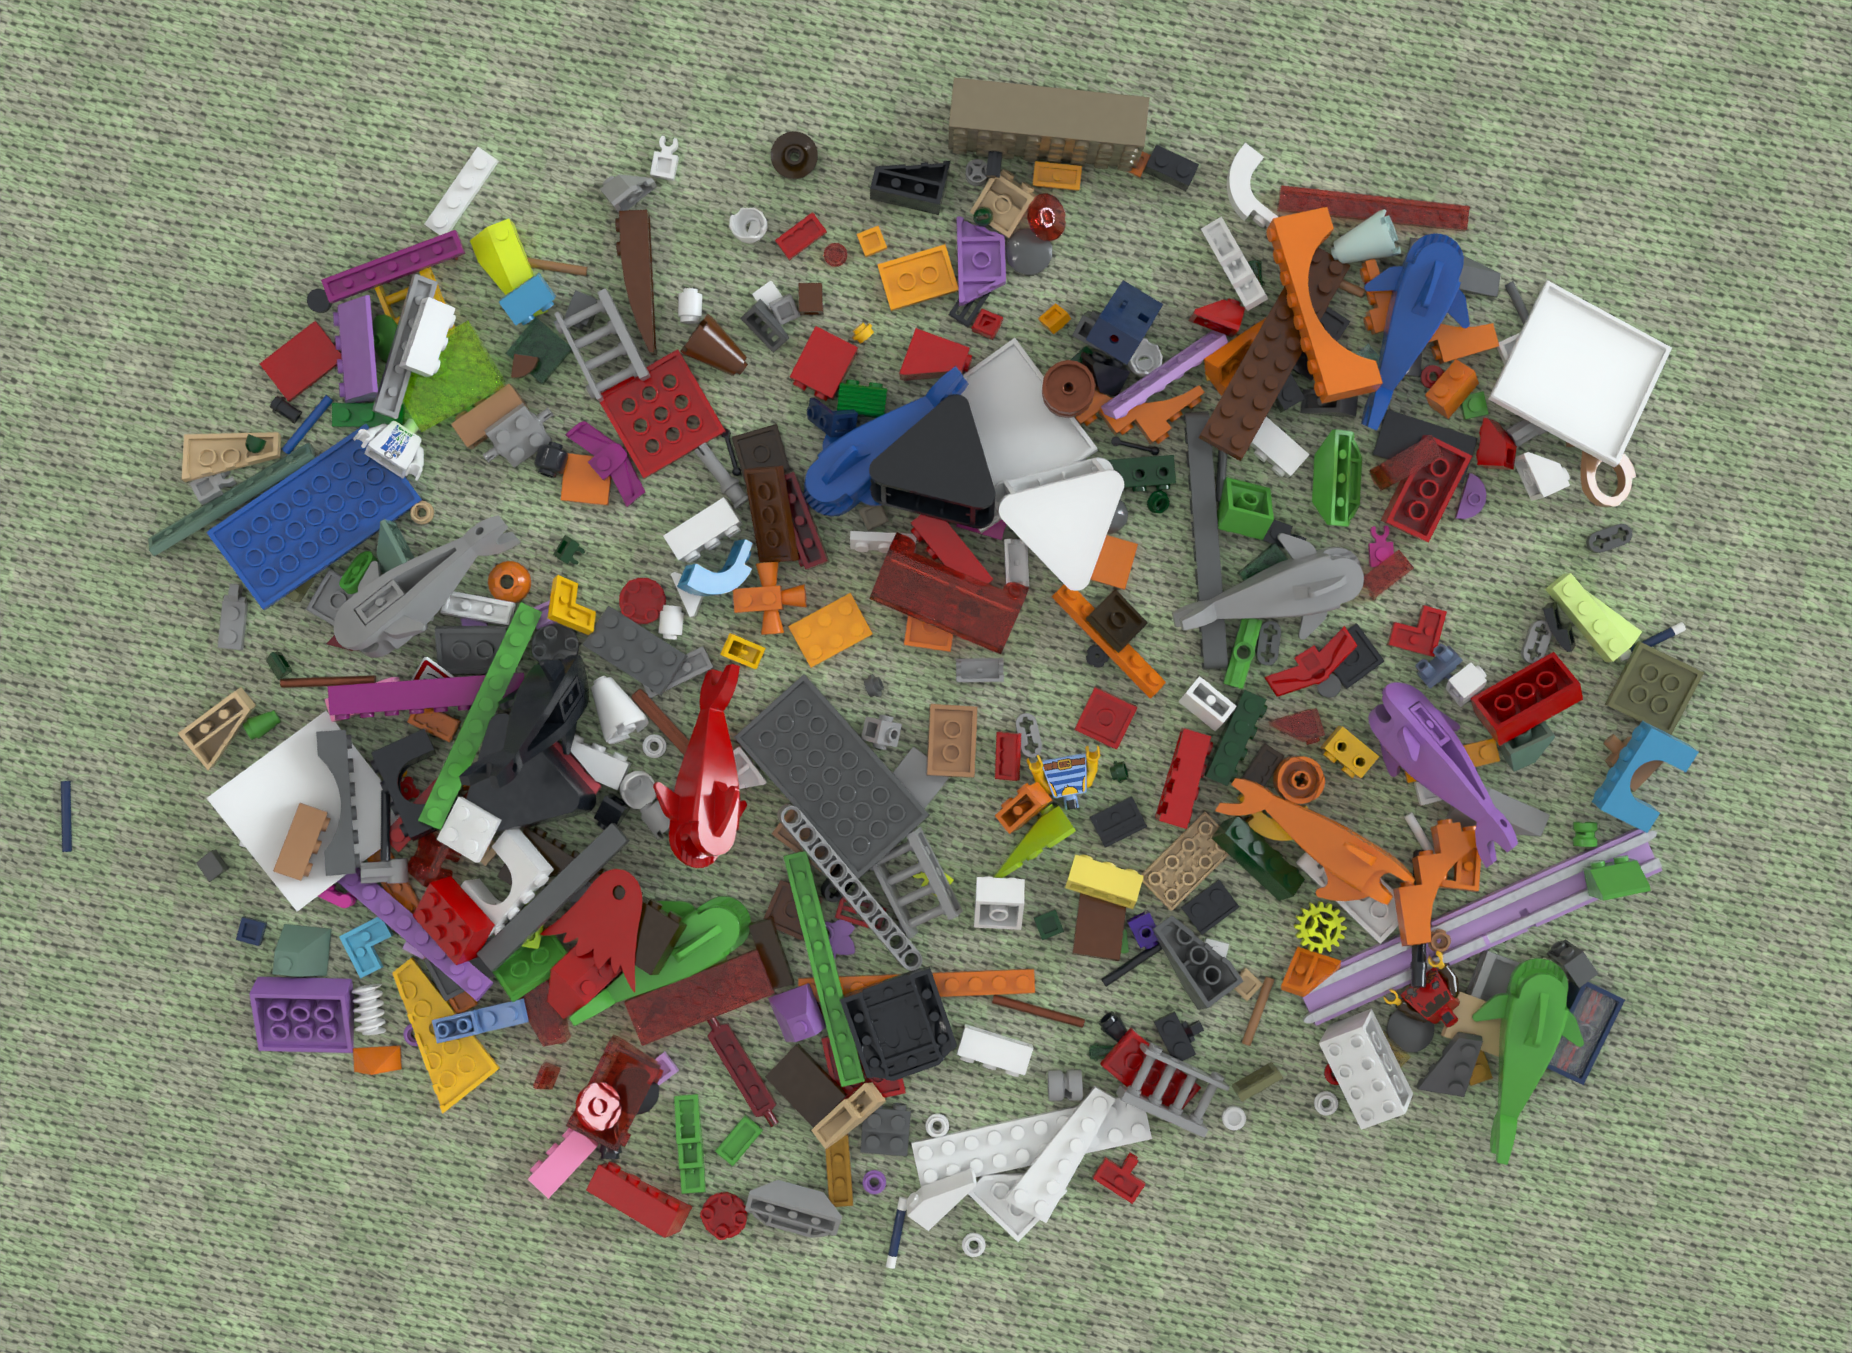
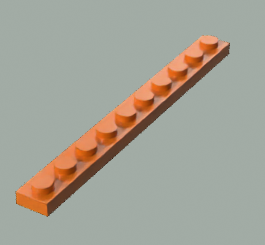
M1034 969L932 973L940 997L1035 993ZM901 974L839 976L843 995H846L852 991ZM814 977L798 978V986L809 983L816 1001L820 1002Z

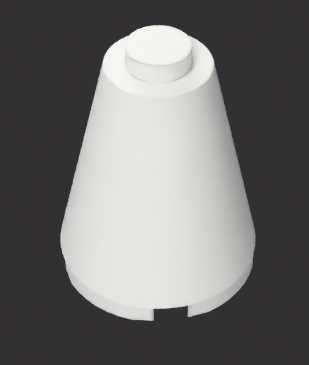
M601 676L593 682L594 685L591 687L606 742L615 744L630 738L628 734L635 729L638 733L648 725L649 721L646 715L612 677Z

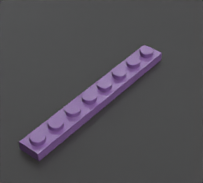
M356 868V873L346 874L337 881L477 1002L494 984L469 961L455 965L416 921L409 910L377 883H361L359 868Z

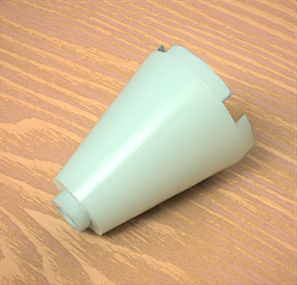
M1386 210L1378 211L1333 242L1334 247L1331 248L1334 260H1339L1342 264L1401 254L1400 246L1395 248L1394 242L1398 240L1390 216H1385Z

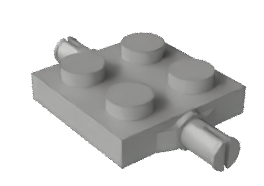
M521 403L484 430L494 447L482 455L489 463L500 454L515 468L536 453L541 445H547L552 441L549 434L545 431L543 423L554 416L547 407L536 415L529 411L524 403Z

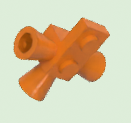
M779 562L756 564L762 587L733 590L734 613L764 611L761 635L784 633L778 610H784L783 605L807 607L805 584L782 590L780 585L776 586Z

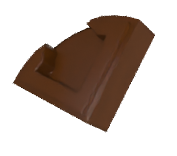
M514 354L511 378L519 379L531 373L536 368L539 358Z

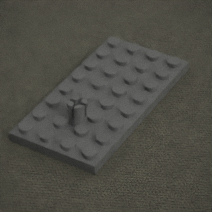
M805 674L734 736L788 800L805 815L858 879L930 816Z

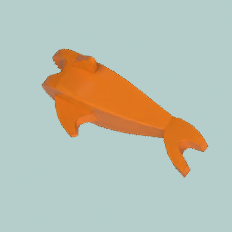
M1235 778L1231 785L1244 795V801L1242 803L1220 802L1215 810L1219 813L1235 816L1255 814L1266 810L1307 854L1324 867L1328 884L1316 890V895L1319 898L1333 901H1352L1371 897L1388 905L1393 895L1381 882L1380 878L1384 874L1391 873L1411 884L1415 881L1409 870L1397 858L1370 840L1335 820L1274 795L1270 790L1256 782Z

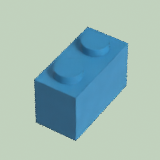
M537 273L502 297L499 303L515 326L519 323H522L524 326L535 318L533 315L540 309L544 312L554 305L552 301L556 295L541 274Z

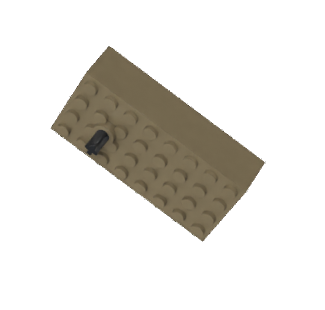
M954 77L948 149L953 150V153L965 155L967 151L976 152L977 156L988 157L986 177L1000 178L1002 159H1014V156L1023 157V160L1028 162H1035L1037 159H1047L1048 163L1061 164V161L1070 162V165L1082 167L1087 163L1094 164V167L1097 169H1108V166H1116L1119 171H1132V168L1137 167L1145 147L1150 97Z

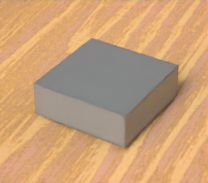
M790 293L769 303L773 315L780 325L800 317V313Z

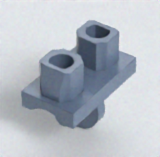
M1440 643L1434 648L1433 653L1436 656L1430 662L1422 659L1415 666L1418 670L1417 675L1430 689L1445 678L1449 680L1452 677L1450 673L1463 661L1450 645L1446 647Z

